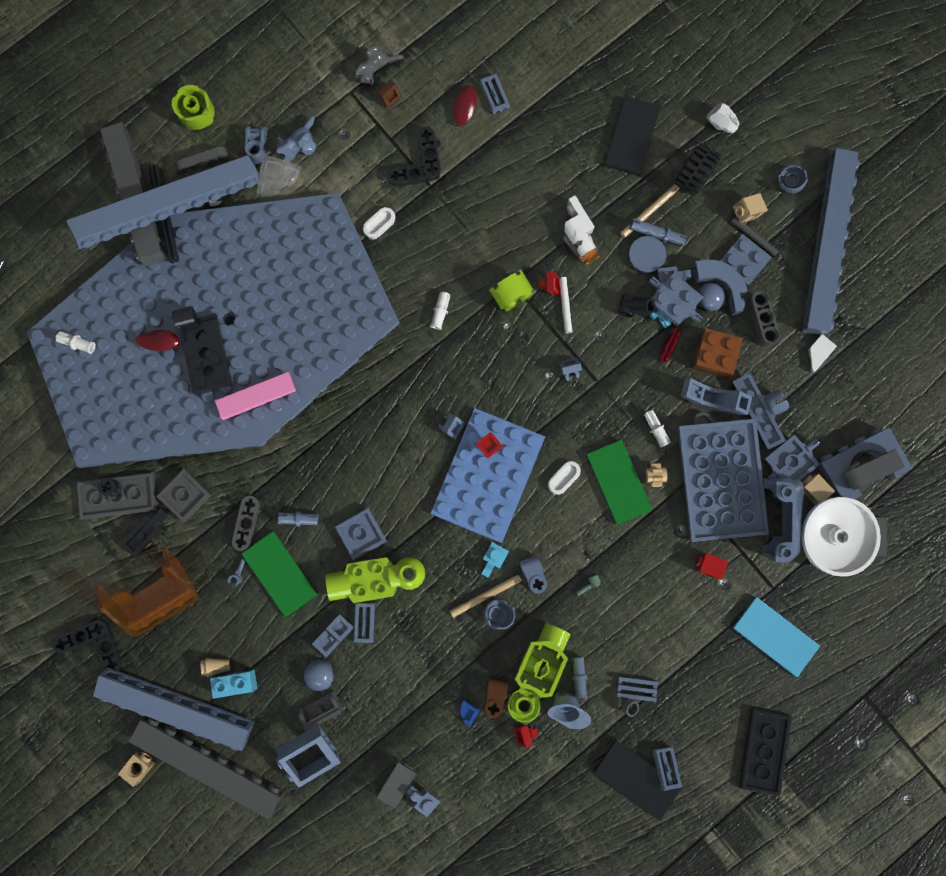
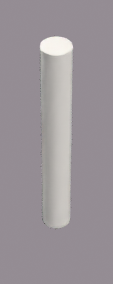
M560 277L565 333L568 334L572 333L567 278Z

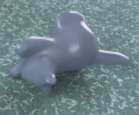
M311 116L303 127L296 129L288 138L281 139L277 137L276 151L277 153L284 154L283 162L292 161L298 152H303L306 156L313 154L316 144L309 129L314 124V116Z

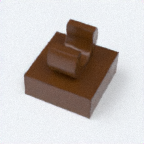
M392 80L388 84L382 82L378 86L380 89L378 94L387 108L401 97L397 85Z

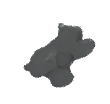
M371 45L366 52L365 62H361L354 79L359 78L361 83L373 85V74L377 70L384 67L387 63L403 59L404 56L400 54L388 56L385 51L380 49L379 45Z

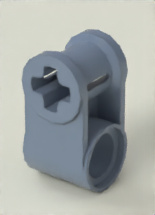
M246 126L245 152L249 155L252 163L260 164L265 159L267 129L266 127L251 128Z
M538 555L519 561L529 589L535 594L544 592L547 588V581ZM536 579L538 582L543 583L541 590L533 588Z

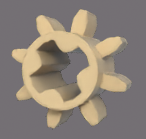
M661 463L650 464V468L645 470L646 482L651 483V487H661L662 482H667L666 467L661 468Z

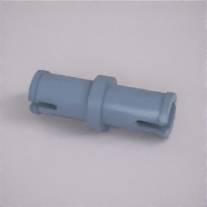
M301 511L296 513L279 512L278 524H296L298 527L300 525L318 526V513L309 514L301 513Z
M584 657L572 658L574 674L572 680H574L575 698H588Z

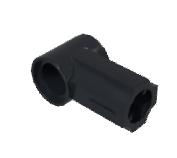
M622 294L617 313L630 318L634 317V315H651L656 310L655 299L652 297H636L631 294Z

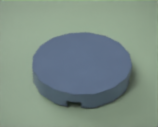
M644 236L633 242L629 249L628 257L635 270L640 273L650 274L662 267L667 254L660 240L655 237Z

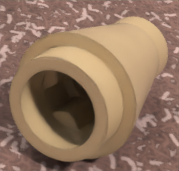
M206 658V660H201V675L207 676V678L230 671L229 659Z

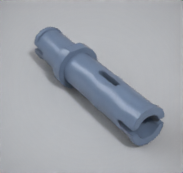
M633 218L630 223V230L662 239V242L665 243L668 241L683 246L686 241L684 239L686 238L685 234L671 231V228L668 227L665 229Z

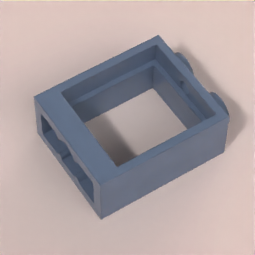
M319 724L277 748L278 757L276 762L280 769H285L290 782L294 781L298 787L303 786L341 763L338 750ZM317 744L325 756L297 771L289 759Z

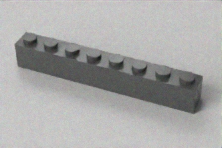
M122 122L102 128L101 133L103 137H100L103 147L107 150L105 157L108 163L111 164L110 173L112 178L116 180L114 187L118 196L121 197V200L147 192L129 131ZM156 221L146 227H138L131 230L129 238L132 244H135L136 250H134V255L137 261H141L146 267L167 259Z
M150 717L140 720L129 740L130 743L266 819H269L283 795L278 786L274 784L268 785L262 781L263 779L256 774L250 775L245 772L244 767L230 764L226 757L212 754L208 747L194 744V740L190 737H182L176 734L177 731L172 727H164Z

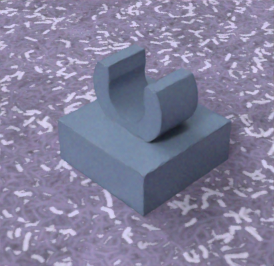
M577 357L558 362L559 368L567 381L570 380L569 374L573 372L576 378L580 377L578 371H581L582 368Z
M452 414L449 416L445 415L443 418L447 421L444 426L439 424V428L449 437L456 440L465 423Z

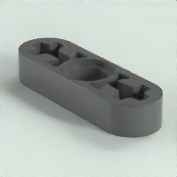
M216 147L178 160L174 165L178 175H188L223 163L229 159L225 147Z
M246 496L241 501L232 539V546L238 551H246L252 543L260 508V501L254 496ZM251 499L255 503V507H251L249 512L254 513L253 517L246 514L243 515L244 511L248 512L249 507L246 506V502H250ZM244 518L251 520V526L248 529H244L241 526V521ZM239 530L249 532V535L244 534L243 540L246 541V545H242L241 548L237 540H241L243 534H239Z

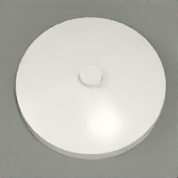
M834 497L823 500L810 510L803 522L801 541L807 558L817 569L830 575L851 576L860 573L873 562L880 547V528L874 514L863 503L855 499Z

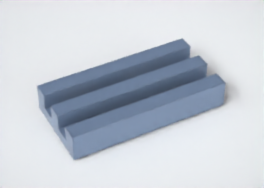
M496 73L479 80L493 115L497 111L501 112L505 108H510ZM493 79L504 102L502 105L491 82ZM485 82L488 83V86H489V88H490V90H491V93H492V95H493V97H494V100H495V102H496V104H497L496 107H495V105H494V103H493V101H492V98H491V96H490V94H489V91H488V89H487V87H486Z
M355 603L354 642L374 643L375 603ZM360 607H363L362 638H358ZM367 607H370L369 639H366Z
M618 676L616 696L656 702L658 681ZM622 681L653 685V687L649 689L622 685ZM621 689L652 693V696L621 693Z
M673 746L652 750L661 791L682 788ZM667 751H668V755H669V759H670V763H671V768H672V772H673V776H674V781H675V784H674V785H673V782H672V778H671V774H670V767H669V764H668V761H667V757H666V752H667Z

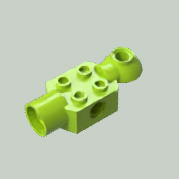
M388 557L347 564L345 571L326 574L327 594L330 601L350 598L353 603L393 597L398 586L405 590L418 588L425 578V569L423 564L413 557L403 558L396 565ZM406 568H411L414 571L412 579L404 577V570Z
M545 623L538 641L529 643L514 677L520 688L511 695L508 701L509 713L516 721L522 723L531 722L540 712L539 698L552 697L568 660L563 651L571 635L570 633ZM522 700L529 702V708L526 711H521L518 707L519 702Z

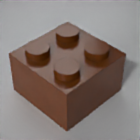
M705 328L700 334L692 369L729 379L734 375L743 338Z

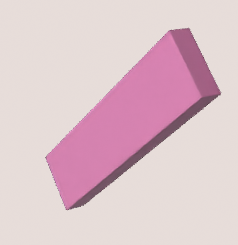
M286 372L218 399L215 403L221 419L225 420L296 391L290 373Z

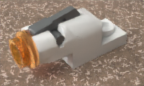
M573 196L569 198L567 204V211L573 218L565 222V236L563 240L578 258L589 264L599 257L597 254L598 250L593 243L591 235H589L593 232L594 225L577 197Z

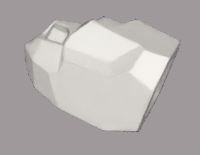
M722 102L714 107L706 117L717 130H723L727 133H734L739 126L736 115L728 105Z

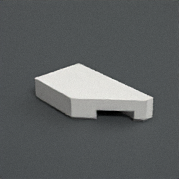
M823 334L808 349L811 362L810 371L812 373L821 366L837 347Z

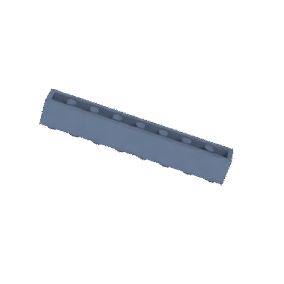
M106 668L98 676L93 697L99 698L103 702H110L122 709H128L137 712L141 716L153 718L157 722L166 723L174 726L176 729L191 732L195 736L210 739L214 743L229 746L233 750L242 751L254 724V721L111 668Z

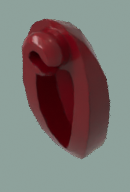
M469 85L459 91L454 104V117L459 127L464 126L470 120L476 108V90Z
M162 329L146 332L135 338V342L139 346L157 352L168 351L180 345V339L175 333Z

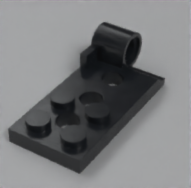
M193 306L172 311L178 336L182 340L193 394L197 396L233 386L217 314L197 318ZM200 332H206L204 339L197 340V335ZM203 350H210V354L208 357L201 358V352ZM213 367V374L205 376V370Z

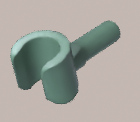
M599 576L589 577L590 584L576 592L579 596L591 588L598 587L601 583Z

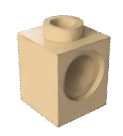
M761 193L742 198L733 206L740 223L756 219L768 210Z
M819 474L808 475L802 480L804 495L814 505L826 500L835 492Z
M139 751L129 759L118 775L134 787L141 782L155 763L151 761L152 758L147 753ZM135 763L140 764V772L135 769Z

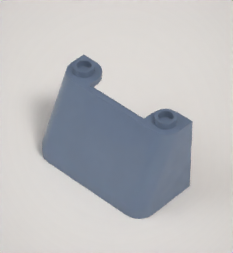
M763 478L764 488L771 490L773 497L782 501V535H772V541L768 545H762V555L774 562H790L803 550L801 531L804 522V485L802 481L796 478Z

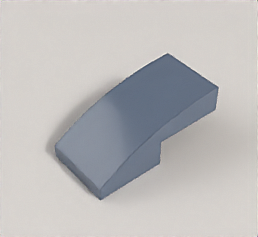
M339 614L312 643V646L327 658L354 627Z

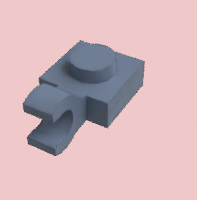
M677 266L657 270L658 281L661 283L667 281L673 273L684 281L692 278L691 270L677 272Z
M411 785L406 790L410 795L409 798L412 800L411 804L426 817L440 803L439 799L426 788L420 792Z

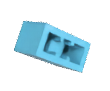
M255 670L210 678L213 699L257 690Z

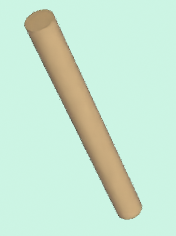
M674 184L636 219L645 221L679 190V187ZM630 224L620 232L623 238L633 231L629 229Z
M519 574L450 610L451 615L455 617L521 582Z

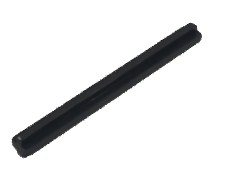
M157 164L150 165L149 173L153 189L163 186L160 168ZM168 216L166 219L160 220L168 261L175 263L179 261V255L171 218Z

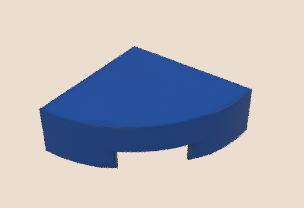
M463 699L460 713L464 723L470 727L480 709Z

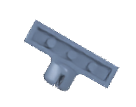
M750 373L732 381L736 391L752 396L748 414L751 419H756L757 431L767 450L785 442L786 440L775 421L776 415L789 408L787 400L779 404L775 402L785 396L781 390H775L767 395H762Z

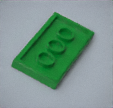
M622 440L586 454L616 525L652 511V507Z
M275 531L242 553V556L285 618L318 595Z

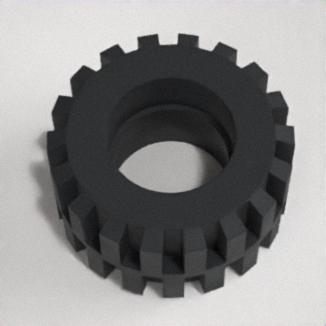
M699 144L677 175L675 185L693 196L697 195L721 160V155L705 144Z

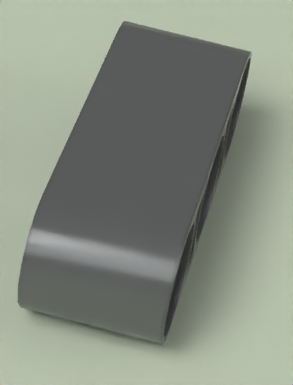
M757 291L748 299V308L758 343L762 347H770L779 340L780 334L769 295L765 291ZM755 298H759L762 301V305L757 304ZM760 315L766 317L767 323L760 320ZM765 333L771 335L772 341H768L765 338Z
M896 449L847 470L844 474L852 490H856L905 466Z

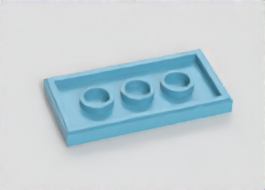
M758 597L752 600L732 627L795 677L800 675L820 647V645Z

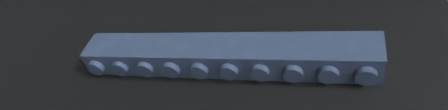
M836 148L830 155L802 332L823 334L825 336L834 328V320L832 319L833 313L837 309L835 299L840 290L838 280L843 272L841 261L846 253L844 242L849 234V231L846 229L851 219L850 206L854 201L852 191L857 182L855 172L860 163L858 159L859 152Z
M249 155L66 221L78 248H89L100 241L110 240L119 234H127L135 228L146 227L154 221L164 220L168 216L183 213L192 207H200L211 200L216 201L222 196L235 194L244 188H251L258 183V172Z

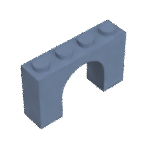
M879 427L870 432L871 436L867 438L862 436L854 440V445L850 447L845 445L837 449V454L832 456L830 453L820 458L822 462L819 463L820 465L817 468L823 479L835 491L832 494L834 497L856 499L862 496L859 489L852 490L844 474L845 471L850 470L851 461L859 452L869 453L876 458L896 449L905 467L887 475L888 479L896 478L913 469L890 428L882 430Z

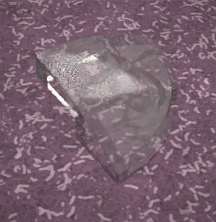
M263 155L257 195H276L281 193L280 189L285 186L291 187L298 179L302 167L282 159Z

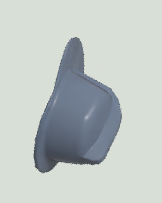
M560 693L555 694L552 707L547 712L550 718L570 729H583L590 725V715L579 707L575 697Z

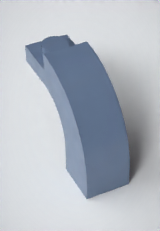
M718 260L696 261L692 266L695 284L716 283L720 285L728 296L731 316L739 315L745 308V302L741 296L747 292L746 284L741 275L730 265Z
M685 378L681 397L687 399L691 404L713 411L736 415H748L752 396L741 391L713 388L692 378Z

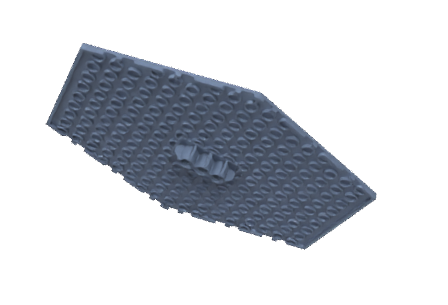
M339 193L173 214L170 218L179 255L178 262L170 263L167 258L145 267L141 261H137L134 255V250H136L135 244L131 243L27 331L77 467L85 468L110 463L118 464L127 461H144L194 453L202 454L236 448L244 449V447H261L275 433H278L289 420L294 419L313 402V399L319 393L324 392L328 385L359 360L358 358L366 351L372 349V346L381 338L383 339L399 324V320ZM160 220L156 221V224L166 254ZM193 306L197 318L216 313L233 386L195 396L192 392L181 339L180 345L177 348L157 352L139 346L135 342V338L143 333L159 329L171 331L179 338L172 317V311ZM60 331L73 336L79 335L82 339L95 342V350L92 354L79 349L73 350L70 346L58 343L55 336ZM200 332L197 335L199 336L198 340L204 339L206 332ZM203 350L201 352V358L208 357L210 354V350ZM207 368L205 370V376L212 375L214 372V368ZM286 372L290 373L296 388L295 392L225 420L221 419L215 403L216 400Z

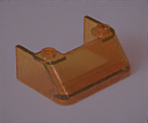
M165 546L161 547L165 560L162 572L165 577L132 596L125 590L109 595L99 585L95 587L99 609L129 636L137 637L194 604L198 599L197 591L181 562Z

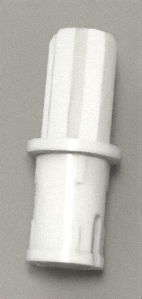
M440 292L436 308H433L434 315L430 324L431 328L442 330L445 314H448L446 310L450 300V294L447 292Z
M60 331L55 336L58 343L70 346L73 350L79 349L89 354H92L95 350V342L82 339L79 335L73 336Z
M654 411L646 412L644 416L652 429L650 433H653L659 447L661 448L671 443L663 428L664 424H660Z

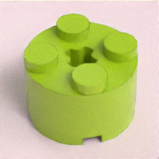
M195 85L181 87L177 91L178 93L175 98L173 97L172 99L173 111L181 123L189 130H199L211 125L214 121L215 109L207 93Z
M519 270L518 276L516 273H513L497 283L498 287H496V290L493 287L489 290L500 309H504L506 312L515 307L516 301L520 299L523 302L533 294L531 292L533 288L522 270Z

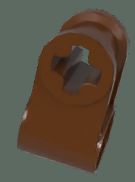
M489 678L485 712L488 717L497 718L502 714L509 681ZM493 703H496L497 708H500L495 713H491V709L488 708Z

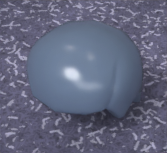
M797 165L783 168L778 177L780 188L786 193L791 194L800 192L808 180L806 170Z
M716 283L701 285L696 290L703 296L697 306L706 311L719 310L725 303L726 293Z
M504 600L491 601L486 605L483 612L487 625L496 630L507 629L515 620L513 606H510Z
M315 659L309 662L304 671V682L307 687L312 691L322 692L328 689L333 682L334 675L332 665L324 659Z

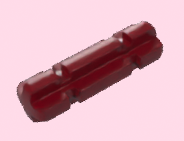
M676 327L671 329L670 336H668L662 348L663 352L658 357L660 362L667 363L669 361L670 355L678 341L677 339L682 333L680 329Z

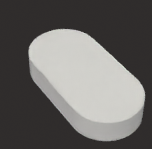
M383 207L369 218L363 225L365 237L371 240L377 239L395 222L393 210Z
M573 461L566 462L550 478L548 482L550 492L556 495L564 493L579 477L581 471L579 465Z

